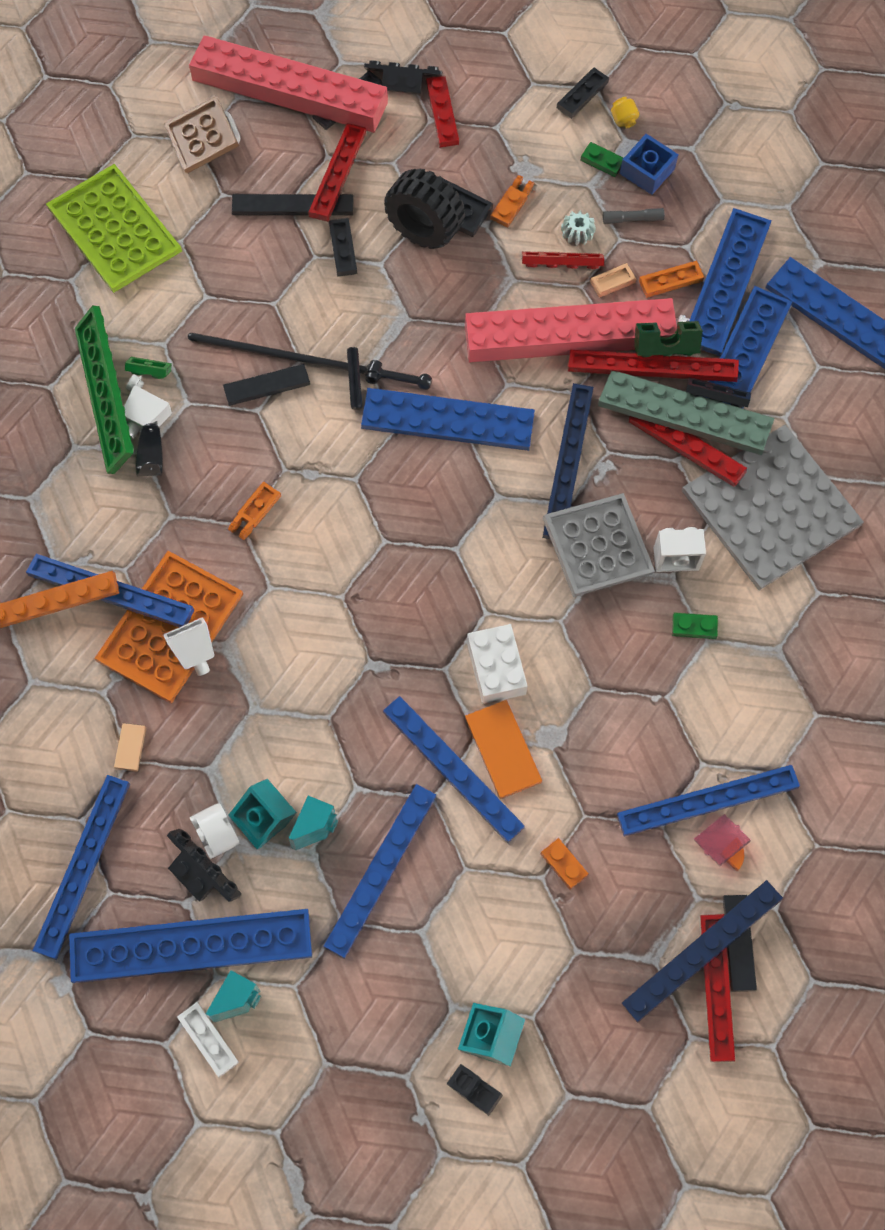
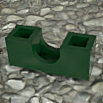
M698 321L677 322V330L672 336L661 337L657 323H636L634 347L637 355L642 357H651L652 355L668 357L674 354L691 356L693 354H700L703 330Z

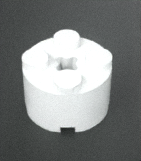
M220 802L190 817L210 859L240 844Z

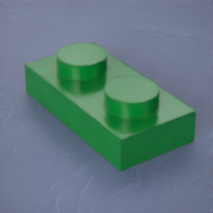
M590 142L581 155L580 161L616 177L621 169L623 157Z
M130 357L125 362V371L135 375H152L156 379L166 378L172 368V363Z
M673 613L672 636L717 639L718 616Z

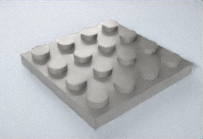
M624 493L543 516V521L573 597L649 576L655 572Z

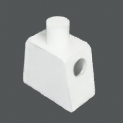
M137 386L133 387L124 406L126 421L129 425L130 439L133 440L137 433L141 432L145 424L153 423L160 426L172 414L168 402Z
M203 617L163 634L167 644L184 669L194 666L198 676L210 671L206 661L214 657V651L208 626Z

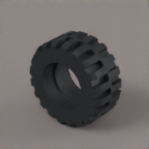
M411 169L403 172L386 193L384 199L385 213L388 214V220L393 223L396 231L398 230L411 243H417L423 248L435 249L447 245L462 226L465 217L464 204L459 199L460 195L458 192L454 191L453 186L450 183H446L444 178L436 176L432 171L426 172L425 169Z

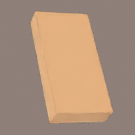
M626 263L592 277L590 283L600 298L636 283V278Z
M122 723L114 764L115 769L138 772L146 732L145 726Z

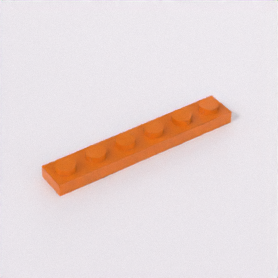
M109 571L0 603V628L119 594L116 574L113 571Z

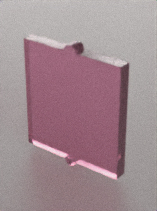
M725 814L694 838V841L704 850L705 855H709L719 866L751 842L740 830V826L735 825Z

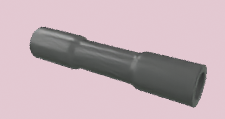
M664 208L638 211H603V224L627 221H662L665 217Z

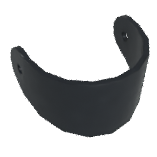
M153 423L145 424L141 429L136 455L137 477L162 475L163 456L160 428Z

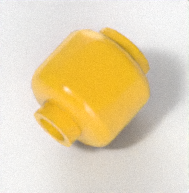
M621 97L613 102L611 114L616 125L619 127L625 126L626 129L634 126L640 115L634 100Z

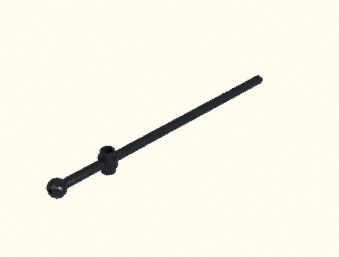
M197 333L188 334L190 341L348 371L347 362ZM371 360L367 366L359 365L360 374H365V380L370 384H376L380 378L417 384L422 390L431 388L432 377L429 374L414 376L383 370L382 363L378 360Z

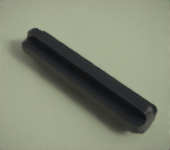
M357 347L347 348L351 409L358 410L362 408L359 352Z

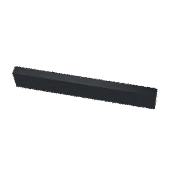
M232 194V215H309V209L316 194ZM340 194L331 215H353V194Z

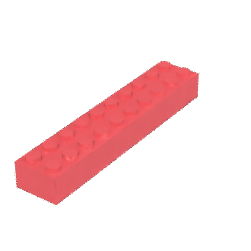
M206 35L203 36L189 64L192 81L310 115H316L346 125L349 123L365 127L366 131L375 133L388 104L386 86Z
M673 299L465 313L469 362L570 355V350L603 352L635 350L636 323H657L661 337H670L676 332L677 324Z

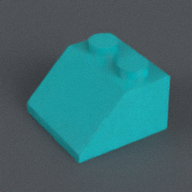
M268 779L251 785L228 816L254 847L259 849L283 830L297 812Z
M308 795L289 836L291 848L299 850L326 839L329 832L333 833L338 823L334 806Z
M230 970L208 1008L206 1015L213 1022H219L248 1013L251 1008L255 1009L261 999V995H259L260 989L254 982Z
M473 1003L458 1050L511 1067L526 1019L507 1009Z

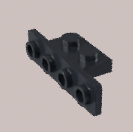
M372 60L369 61V64L364 63L365 70L383 72L382 86H386L387 91L421 94L422 76H443V72L439 70V67L435 66L419 69L420 66L408 64V67H400L399 63L389 62L388 65H381L380 61Z
M176 829L167 834V837L181 851L168 869L199 902L204 900L214 887L228 902L236 900L242 895L237 885L227 879L222 873L221 868L212 863L206 856V852L202 848L197 847L187 832Z

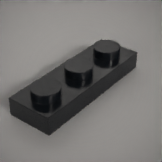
M594 67L557 103L556 108L572 119L608 84L609 77Z
M349 218L329 220L337 277L357 274Z
M689 377L686 392L691 393L694 397L703 396L715 401L731 403L732 406L739 408H748L750 403V392Z

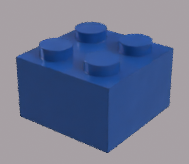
M645 134L622 159L620 175L652 195L675 170L679 154L648 134Z

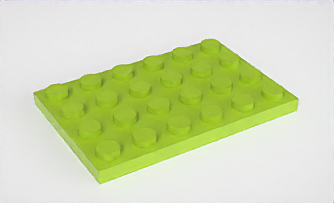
M115 164L46 203L49 211L113 293L182 252L178 242Z

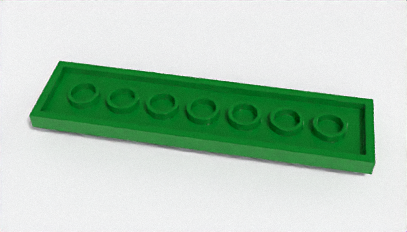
M92 305L74 329L107 474H115L133 455L134 446L130 439L129 425L125 417V407L121 400V390L118 387L117 372L112 361V352L109 348L104 317L100 306Z

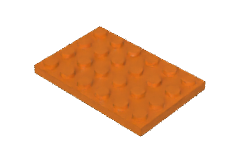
M170 551L166 552L142 588L143 590L193 606L194 612L188 623L203 617L208 626L211 643L243 596L242 590ZM130 610L126 611L94 658L101 665L171 704L194 670V666L184 669L163 634L179 627Z

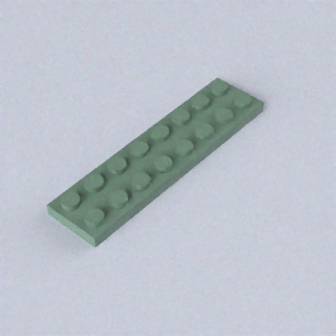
M611 371L598 402V406L758 455L763 454L775 419L702 396L694 397L691 393L616 371Z

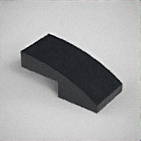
M462 1064L458 1066L447 1082L450 1088L488 1116L503 1096L502 1093Z

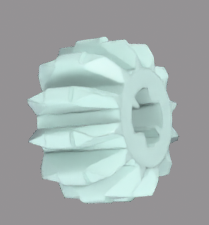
M581 210L578 214L572 211L570 216H565L561 225L563 238H568V243L575 242L576 246L579 242L585 245L587 240L591 241L596 231L594 218H589V213L583 215Z

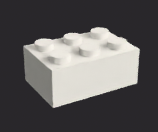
M511 624L467 633V646L482 704L526 695L528 686Z

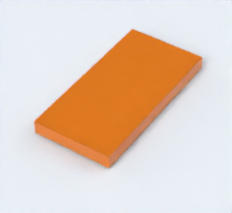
M507 700L465 715V720L499 799L542 783L541 776Z

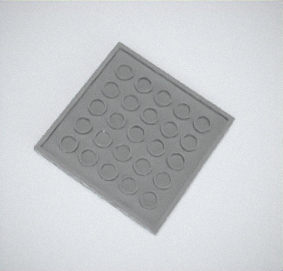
M786 425L769 434L762 455L742 450L731 457L747 467L746 474L735 487L712 473L706 472L682 488V492L758 590L763 589L864 523Z

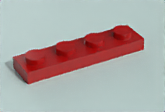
M446 76L426 78L439 148L459 145Z
M522 251L521 260L522 264H526V267H538V264L546 265L548 268L566 265L567 268L572 269L579 268V266H587L588 269H599V266H604L605 258L600 253Z

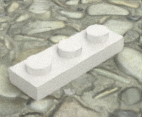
M198 1002L177 1016L219 1078L239 1063Z

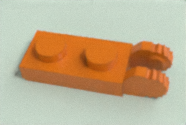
M518 175L490 215V219L508 228L526 202L534 182L529 180L522 192L518 188L522 184L523 177Z
M262 482L237 512V516L231 522L228 530L234 533L240 527L242 521H245L247 524L239 535V538L245 540L251 534L253 528H256L279 500L281 493L267 483Z

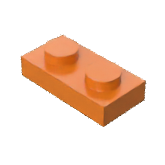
M559 838L540 853L570 890L589 874Z

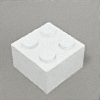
M688 527L684 530L666 528L659 531L653 548L656 572L699 571L706 555L704 530Z

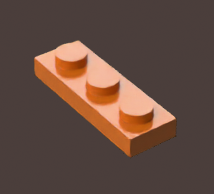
M696 260L640 276L639 283L645 297L648 298L703 282L704 275Z

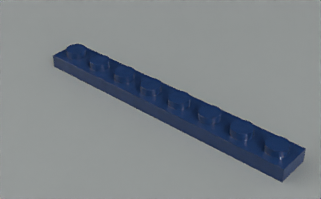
M573 383L547 514L571 507L594 387ZM544 526L542 538L550 539L547 528Z
M766 880L625 999L622 1005L637 1023L640 1022L780 903L783 897Z

